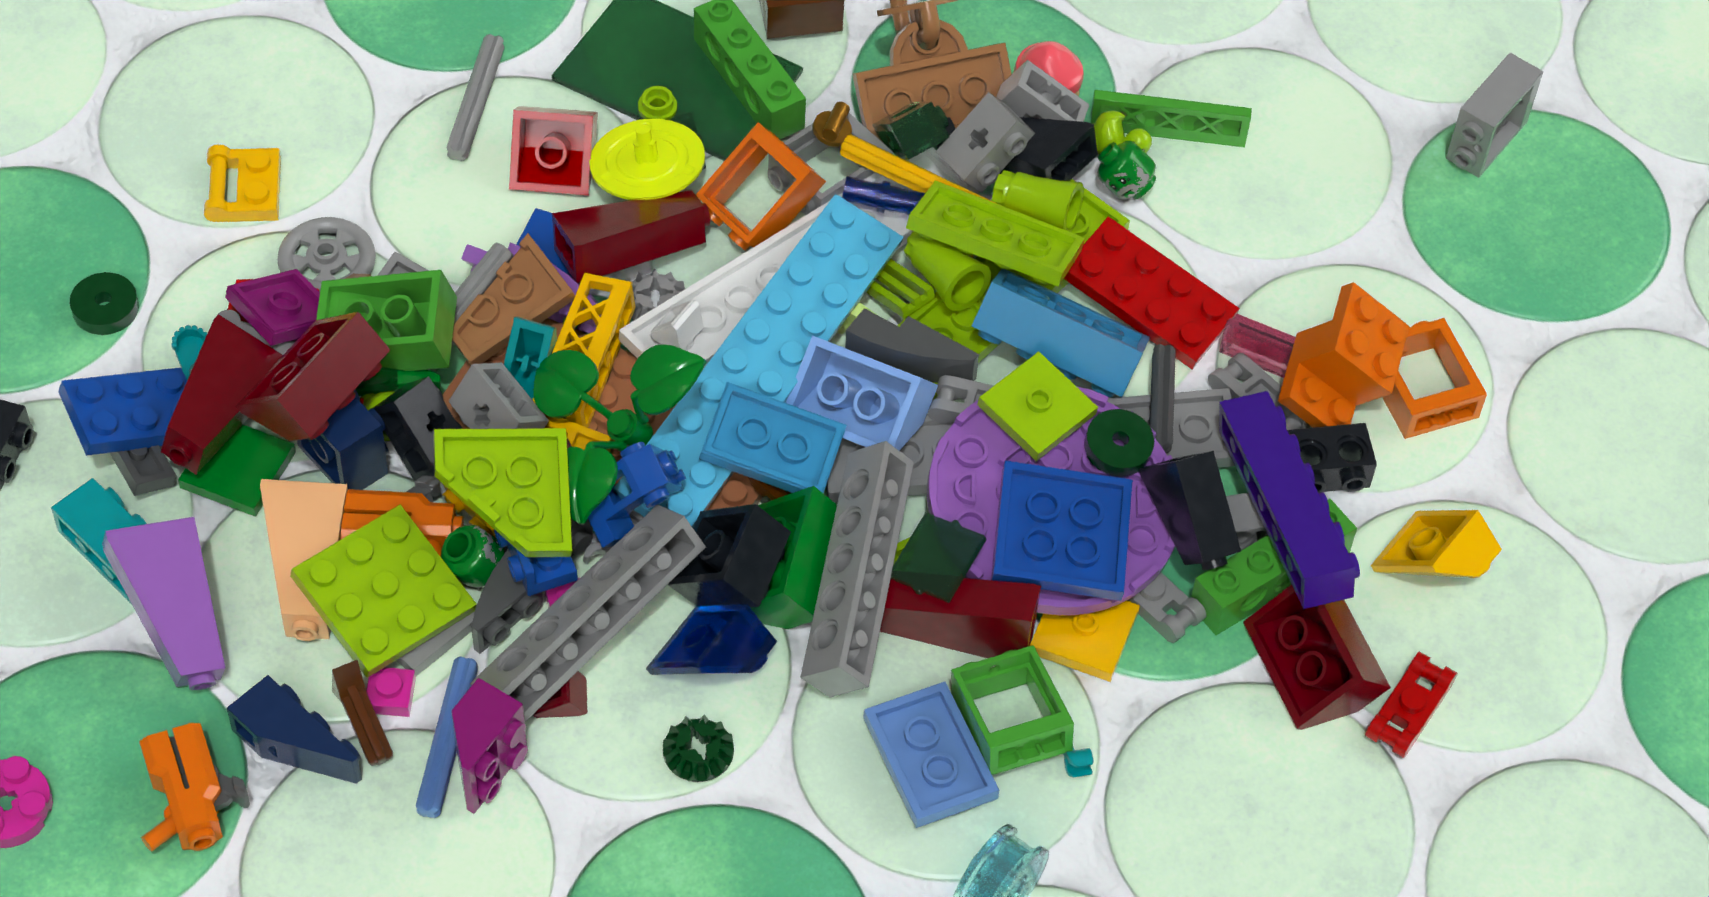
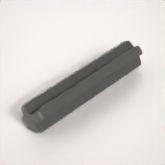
M1158 344L1153 348L1150 427L1156 432L1155 439L1164 449L1165 453H1168L1172 450L1176 350L1172 345L1164 346Z

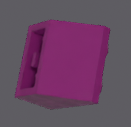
M480 678L474 682L451 710L466 808L473 814L476 813L484 802L489 803L495 798L501 787V780L510 769L515 770L522 764L528 752L523 704Z

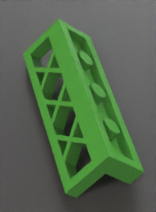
M1094 90L1090 123H1095L1101 113L1113 110L1125 115L1122 126L1124 133L1127 134L1135 128H1142L1152 137L1245 147L1252 108Z

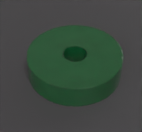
M103 272L90 275L81 280L74 287L70 295V307L76 324L81 329L92 334L108 335L125 329L134 321L139 309L135 287L127 278L116 273ZM103 302H109L106 305H99Z
M1111 409L1098 414L1091 421L1085 436L1084 448L1088 459L1097 469L1112 476H1130L1139 472V468L1145 467L1149 462L1154 449V434L1149 424L1136 413L1123 409ZM1113 440H1121L1125 445L1119 446Z

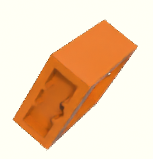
M758 122L696 193V196L703 203H706L710 220L719 227L723 222L729 226L732 231L728 236L746 251L750 246L755 247L786 228L826 181L774 133ZM769 153L796 180L755 228L751 230L724 204Z
M1445 318L1431 322L1421 321L1409 327L1402 357L1434 348L1456 388L1414 400L1398 371L1392 394L1382 397L1404 439L1480 417L1487 393Z

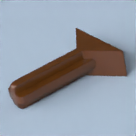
M358 660L332 669V692L342 703L367 762L371 766L385 763L393 757V751L366 692Z

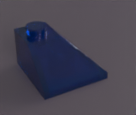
M747 604L698 606L691 611L646 667V670L650 675L753 673L766 663L768 659L767 654L777 643V640Z

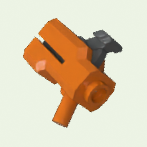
M423 475L415 480V486L406 492L348 489L344 505V512L347 513H343L340 540L401 504L441 557V549L445 539L455 529L464 526L463 516H456L455 504L433 502V497L441 494L440 481L433 476Z
M188 723L172 728L174 734L172 737H169L167 730L146 736L139 742L152 787L166 794L169 805L164 810L165 820L141 837L143 843L152 852L175 834H178L182 850L200 851L210 848L223 837L217 817L219 811L229 806L232 802L238 803L243 808L250 806L244 780L236 776L230 778L219 773L217 767L213 765L201 723Z

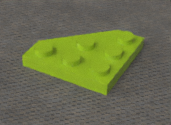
M566 428L434 429V476L525 557H571L572 537Z

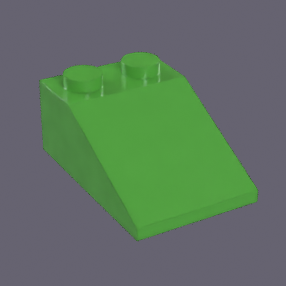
M442 270L326 280L321 282L316 320L359 312L390 349L388 354L380 361L382 367L405 371L449 368L457 296Z

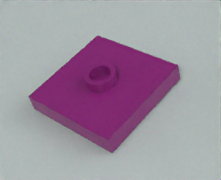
M297 269L227 286L225 298L270 346L299 339L317 319L320 292Z

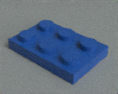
M180 367L62 380L58 393L87 456L145 447L150 448L157 445L162 446L168 424L187 379Z

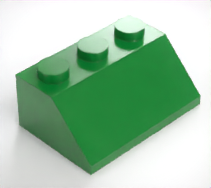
M815 486L757 505L791 531L784 547V556L776 566L769 583V591L760 606L723 610L722 612L725 615L784 629H791L812 622L837 504Z

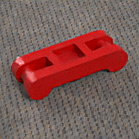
M1420 651L1416 654L1408 670L1380 712L1374 717L1365 733V737L1376 743L1381 740L1392 746V752L1402 758H1405L1458 675L1456 671L1447 666L1441 669L1430 662L1431 657ZM1421 677L1435 684L1431 691L1417 684ZM1392 722V723H1394L1395 725H1397V726L1401 727L1402 729H1404L1403 732H1401V731L1397 730L1396 728L1390 726V723Z

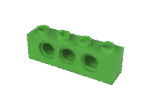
M711 0L695 7L694 40L756 124L759 122L779 139L805 129L806 97L733 0Z
M1328 499L1330 517L1333 523H1340L1344 534L1345 547L1348 553H1350L1357 527L1331 499ZM1268 535L1228 558V564L1209 569L1195 578L1191 597L1197 599L1205 608L1206 618L1203 622L1215 636L1255 613L1291 585Z

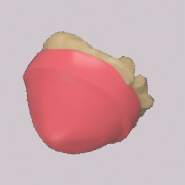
M1045 41L1030 45L1020 53L1013 73L1024 62L1029 60L1079 97V89L1084 78L1083 66L1079 58L1066 46L1054 41Z

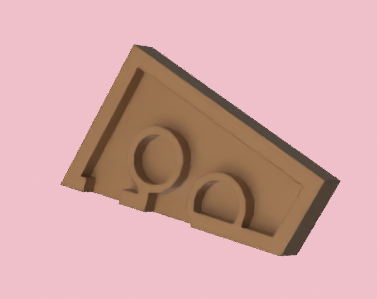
M529 233L519 243L521 248L509 263L505 261L496 272L497 278L484 294H478L454 324L452 341L470 366L472 364H482L508 346L514 317L541 323L574 300L575 295L572 289Z

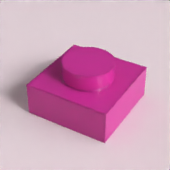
M384 667L368 678L366 692L376 714L410 717L416 681L415 670Z

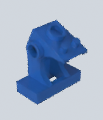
M638 442L621 451L622 459L617 461L618 473L616 481L625 476L632 493L621 500L612 488L607 497L588 517L602 548L614 546L634 527L630 513L643 503H645L647 508L657 506L670 498V492L682 491L684 489L681 481L686 479V476L682 469L678 470L675 463L677 458L672 450L668 452L651 444L645 446L644 442Z

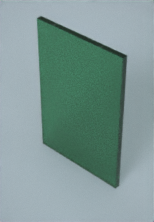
M613 0L551 75L552 81L635 120L644 119L638 111V101L643 92L652 86L666 87L677 100V112L670 121L680 123L694 131L701 139L705 152L723 161L727 159L756 125V122L694 40V17L657 0ZM773 54L795 83L803 73V67Z

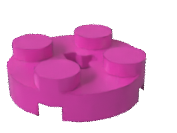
M12 756L8 759L0 760V798L4 796L15 797L11 801V809L4 811L0 806V848L15 847L33 839L45 826L43 821L47 817L49 810L51 812L53 806L52 793L45 776L38 768L30 765L21 756Z

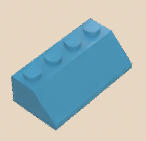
M1003 268L991 282L972 324V327L979 330L978 335L994 344H1001L1002 341L1016 347V353L1027 360L1039 351L1068 379L1075 380L1078 376L1092 383L1090 387L1094 391L1107 397H1113L1114 394L1120 397L1123 396L1150 339L1149 336Z

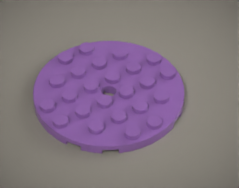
M1078 387L1098 406L1096 415L1038 461H1035L977 405L978 400L955 418L953 425L939 440L933 455L927 481V506L937 539L952 563L963 575L970 579H992L1001 478L1005 460L1112 476L1097 469L1088 459L1084 448L1085 436L1091 421L1104 411L1120 409L1107 402L1109 397L1090 389ZM1153 429L1154 449L1146 466L1173 459L1171 455H1166L1164 449L1155 439L1156 432ZM1113 440L1119 446L1125 445L1121 440ZM1140 471L1130 476H1112L1133 480L1125 589L1122 600L1117 601L1041 589L1037 613L1079 615L1111 608L1134 597L1145 589L1165 567L1175 545L1141 478Z

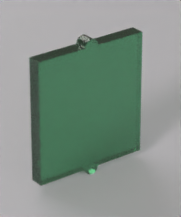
M925 512L895 562L890 579L913 588L917 595L926 593L950 603L987 539L980 533L962 527L958 520L949 522Z

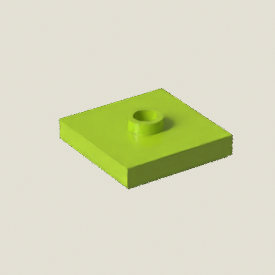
M1039 351L981 395L977 403L1035 461H1038L1095 416L1098 410V406Z

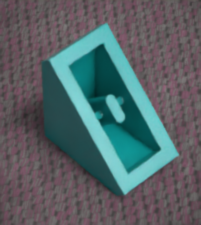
M514 317L504 366L533 400L536 370L539 368L540 363L552 354L557 341L556 327Z

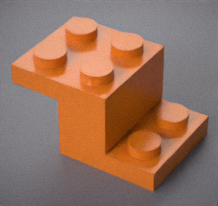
M1352 282L1342 286L1333 319L1296 334L1278 402L1313 428L1351 424L1357 405L1392 394L1410 326L1356 283Z

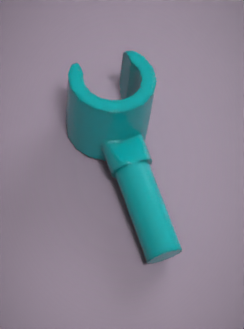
M1073 747V751H1067L1063 754L1068 776L1079 777L1093 774L1090 765L1094 763L1090 748L1074 750Z

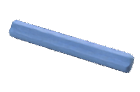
M460 656L453 661L416 802L417 813L423 817L437 818L441 814L457 752L451 710L471 687L470 683L476 678L477 662L472 658Z

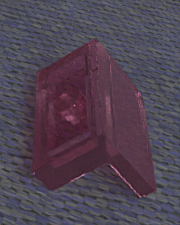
M1236 313L1234 319L1229 318L1225 325L1219 352L1230 357L1238 353H1244L1263 370L1284 378L1296 337Z

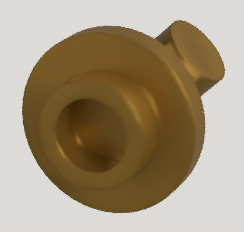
M837 102L832 111H824L816 116L812 129L820 142L828 146L839 147L847 135L852 134V126L847 119L850 107L846 103Z

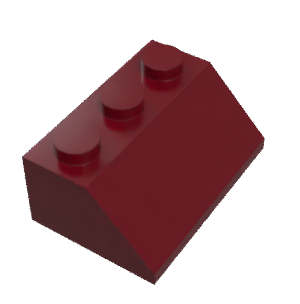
M359 312L315 320L235 407L240 413L288 441L307 438L313 440L329 426L327 419L336 410H341L355 398L356 393L354 390L362 381L369 380L382 368L380 361L388 354L390 349Z
M1291 584L1243 621L1297 729L1303 730L1359 712L1391 688L1345 600L1303 609Z

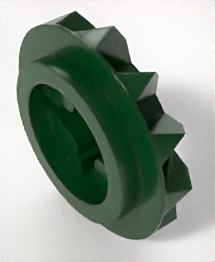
M705 714L700 719H689L685 716L680 724L670 726L669 732L665 740H663V757L666 765L675 775L688 781L703 782L712 780L724 773L733 760L734 744L732 734L725 730L721 721L717 723L710 721ZM695 736L696 739H699L701 744L709 743L706 745L705 760H703L701 754H698L696 749L688 750L691 748L692 737Z

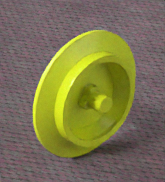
M664 119L636 120L620 125L600 138L591 153L589 161L590 171L598 186L611 195L627 200L660 199L680 192L695 181L704 167L705 150L698 135L680 123Z

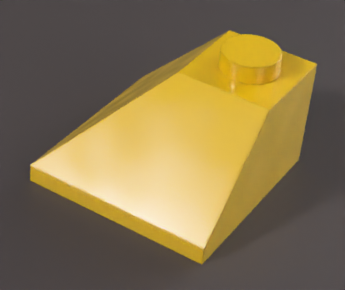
M1479 510L1416 511L1370 566L1374 572L1475 578L1488 571L1490 563L1502 548Z

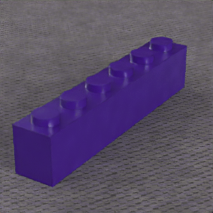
M1268 391L1220 401L1219 433L1303 609L1353 598L1355 578L1360 577L1357 557L1354 552L1348 553L1345 547L1342 527L1339 522L1333 523L1330 517L1327 497L1324 492L1318 493L1315 487L1312 467L1309 463H1303L1300 457L1301 452L1298 439L1295 434L1289 435L1286 429V418L1282 407L1275 406Z

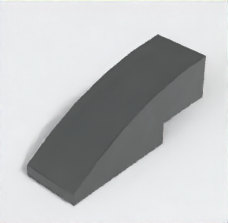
M864 308L846 330V349L930 382L938 383L939 378L944 375L972 381L976 380L978 353L909 316L898 327Z

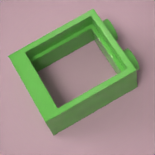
M1034 645L1018 650H1009L995 657L978 662H968L961 667L951 669V694L992 775L1064 754L1067 751H1073L1074 722ZM1027 684L1043 717L990 733L974 699Z

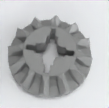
M656 269L649 275H643L638 272L636 279L632 281L636 308L631 319L636 320L655 308L650 297L651 291H659L660 298L657 301V306L685 290L684 282L675 280L671 272L666 275L659 274Z

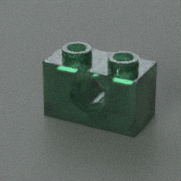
M932 101L912 102L872 124L880 141L892 150L894 155L904 160H909L950 137L946 130V127L949 126L948 119L939 105L934 107Z

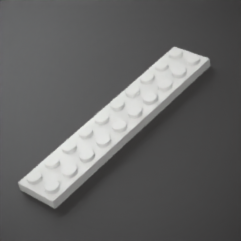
M927 142L900 157L979 195V191L963 181ZM875 172L838 196L903 236L900 248L907 243V238L913 232L906 228L909 214L924 195ZM830 201L619 330L620 342L638 358L650 347L661 345V343L653 340L650 334L651 330L672 307L690 300H696L700 304L704 328L684 350L704 358L706 366Z

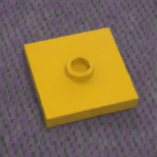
M1124 601L1111 608L1089 614H1043L1030 646L1034 645L1041 658L1111 682L1138 616L1140 605Z

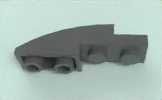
M571 519V557L582 554L591 544L593 528L589 519H587L584 525ZM509 549L492 571L475 609L471 629L474 650L479 654L491 644L497 645L502 642L508 635L510 628L522 618L526 619L534 615L543 602V592L528 596L522 581L514 582L507 562V557L511 556Z

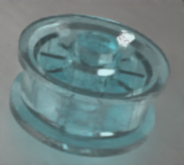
M1006 824L998 829L973 857L953 897H1029L1047 865L1049 850L1043 846L1032 848L1017 837L1018 830L1016 827Z

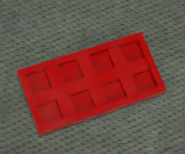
M1109 216L1085 242L1081 253L1064 277L1067 282L1132 328L1149 336V340L1156 345H1172L1176 350L1175 358L1192 370L1233 321L1240 309Z

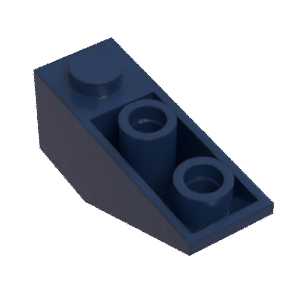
M267 675L227 707L232 731L261 758L355 784L362 780L359 767L361 757L356 748L346 739L339 741L330 732L328 723L316 711L309 713L300 705L299 697L287 684L284 683L280 686Z

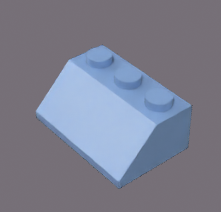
M812 335L796 375L798 382L787 398L786 403L847 425L843 438L864 447L887 441L900 451L923 425L938 385Z

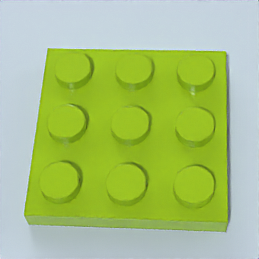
M401 504L292 568L290 575L354 661L358 660L360 670L366 678L475 612L477 606L476 602Z

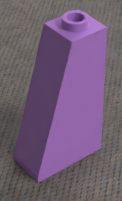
M189 517L105 531L102 542L104 553L176 687L189 685L190 690H202L216 685L215 680H221L225 663L195 518Z

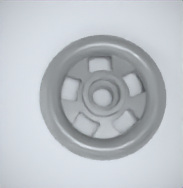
M322 217L306 221L291 230L279 247L277 260L280 273L297 269L302 273L307 267L319 273L313 280L305 278L320 291L321 282L337 280L332 274L338 272L343 267H346L350 273L340 279H345L353 273L371 274L375 264L376 253L370 236L360 226L341 218ZM335 233L337 235L335 240H319V234ZM300 244L309 246L304 257L295 255ZM355 244L359 254L347 256L344 246ZM325 252H331V253H332L331 255H328V256H322V255H320V254L325 253Z

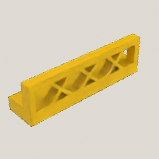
M584 273L552 354L562 350H574L585 354L593 360L599 372V379L587 394L599 402L622 344L619 340V330L630 323L636 306L632 282ZM591 288L610 292L608 299L593 306L587 299ZM592 319L597 326L596 330L579 338L574 331L575 327ZM581 400L578 409L572 415L566 417V420L588 428L595 409Z

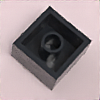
M756 504L700 511L693 529L706 548L668 585L703 612L759 607L769 591V583L776 566L784 556V547L791 531Z

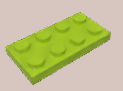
M936 180L909 214L906 225L907 229L917 232L925 239L938 240L955 247L961 253L977 255L994 262L1000 268L1013 269L1031 276L1039 283L1052 284L1059 287L1081 253L1085 237Z

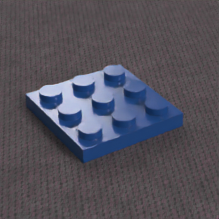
M1005 460L1002 469L991 580L1040 585L1043 590L1121 601L1125 589L1133 480Z

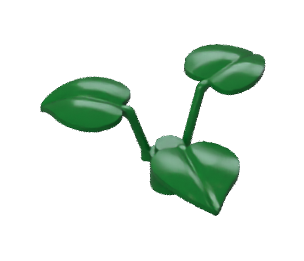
M666 344L655 345L644 351L633 365L630 375L631 382L637 389L630 396L635 413L628 409L611 412L587 394L596 385L599 379V372L593 360L585 354L574 350H562L554 352L540 363L539 368L536 370L533 388L534 400L540 411L551 418H565L572 415L580 406L581 400H583L608 419L607 432L610 438L614 440L588 442L585 450L579 447L567 448L571 519L584 525L592 511L612 490L617 478L618 466L614 456L606 449H617L621 452L638 442H644L646 446L653 436V429L648 423L649 417L644 413L658 415L674 407L697 381L706 364L704 358L676 346Z

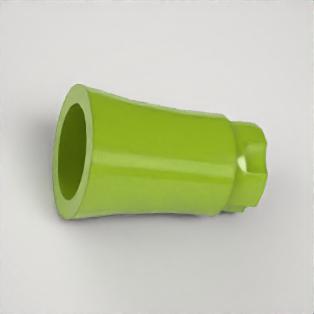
M1003 170L998 175L994 184L991 201L1072 232L1080 214L1084 187L1082 182L1059 181L1022 172L1013 173Z
M913 231L907 238V245L904 249L905 255L937 291L948 309L952 311L964 310L972 306L983 296L991 280V271L988 266L970 255L959 252L951 245L938 240L925 239L917 232Z

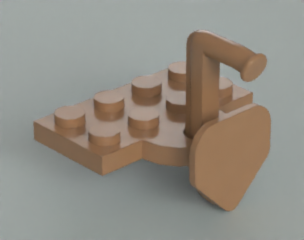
M890 0L891 8L877 10L878 16L892 14L896 36L890 48V66L852 73L862 124L887 147L934 138L935 121L950 117L955 128H957L988 92L996 97L1001 84L1012 75L1006 43L968 50L964 38L953 25L939 19L937 5L958 0H926L907 4V0Z

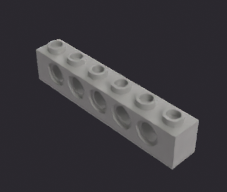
M887 441L850 452L847 456L800 676L801 679L828 697L868 688L914 464V461Z
M660 505L655 506L485 668L470 685L472 686L480 678L521 702L524 710V721L526 722L706 546L685 516Z

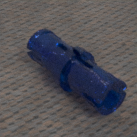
M847 176L842 198L851 203L877 208L876 212L884 213L885 210L909 215L925 192L890 186L891 182L884 180L881 184Z

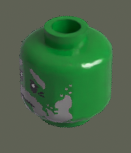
M1124 141L1118 145L1112 142L1098 156V160L1101 163L1098 167L1097 176L1119 199H1129L1131 197L1134 200L1139 199L1151 189L1156 181V176L1154 175L1156 164L1133 141Z
M470 524L460 526L451 532L445 539L441 549V558L456 578L465 585L476 588L485 586L492 571L505 554L504 547L500 548L494 536L481 527Z

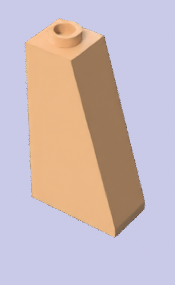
M261 479L260 489L286 637H294L302 641L330 639V628L290 575L292 568L340 540L343 513H347L344 512L348 485Z

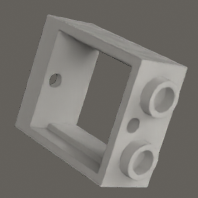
M1509 53L1460 108L1446 159L1479 178L1528 122L1544 71Z
M848 113L847 119L852 126V135L893 154L892 150L854 116ZM813 123L784 142L804 162L809 161L830 147L816 138L812 129ZM769 154L768 178L777 190L786 192L796 178ZM857 164L860 167L858 170L825 192L821 193L818 190L801 212L805 215L809 214L830 201L835 194L840 195L875 172Z

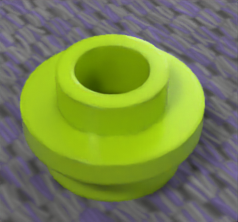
M652 86L646 89L639 98L638 111L644 119L670 120L677 112V100L666 87Z

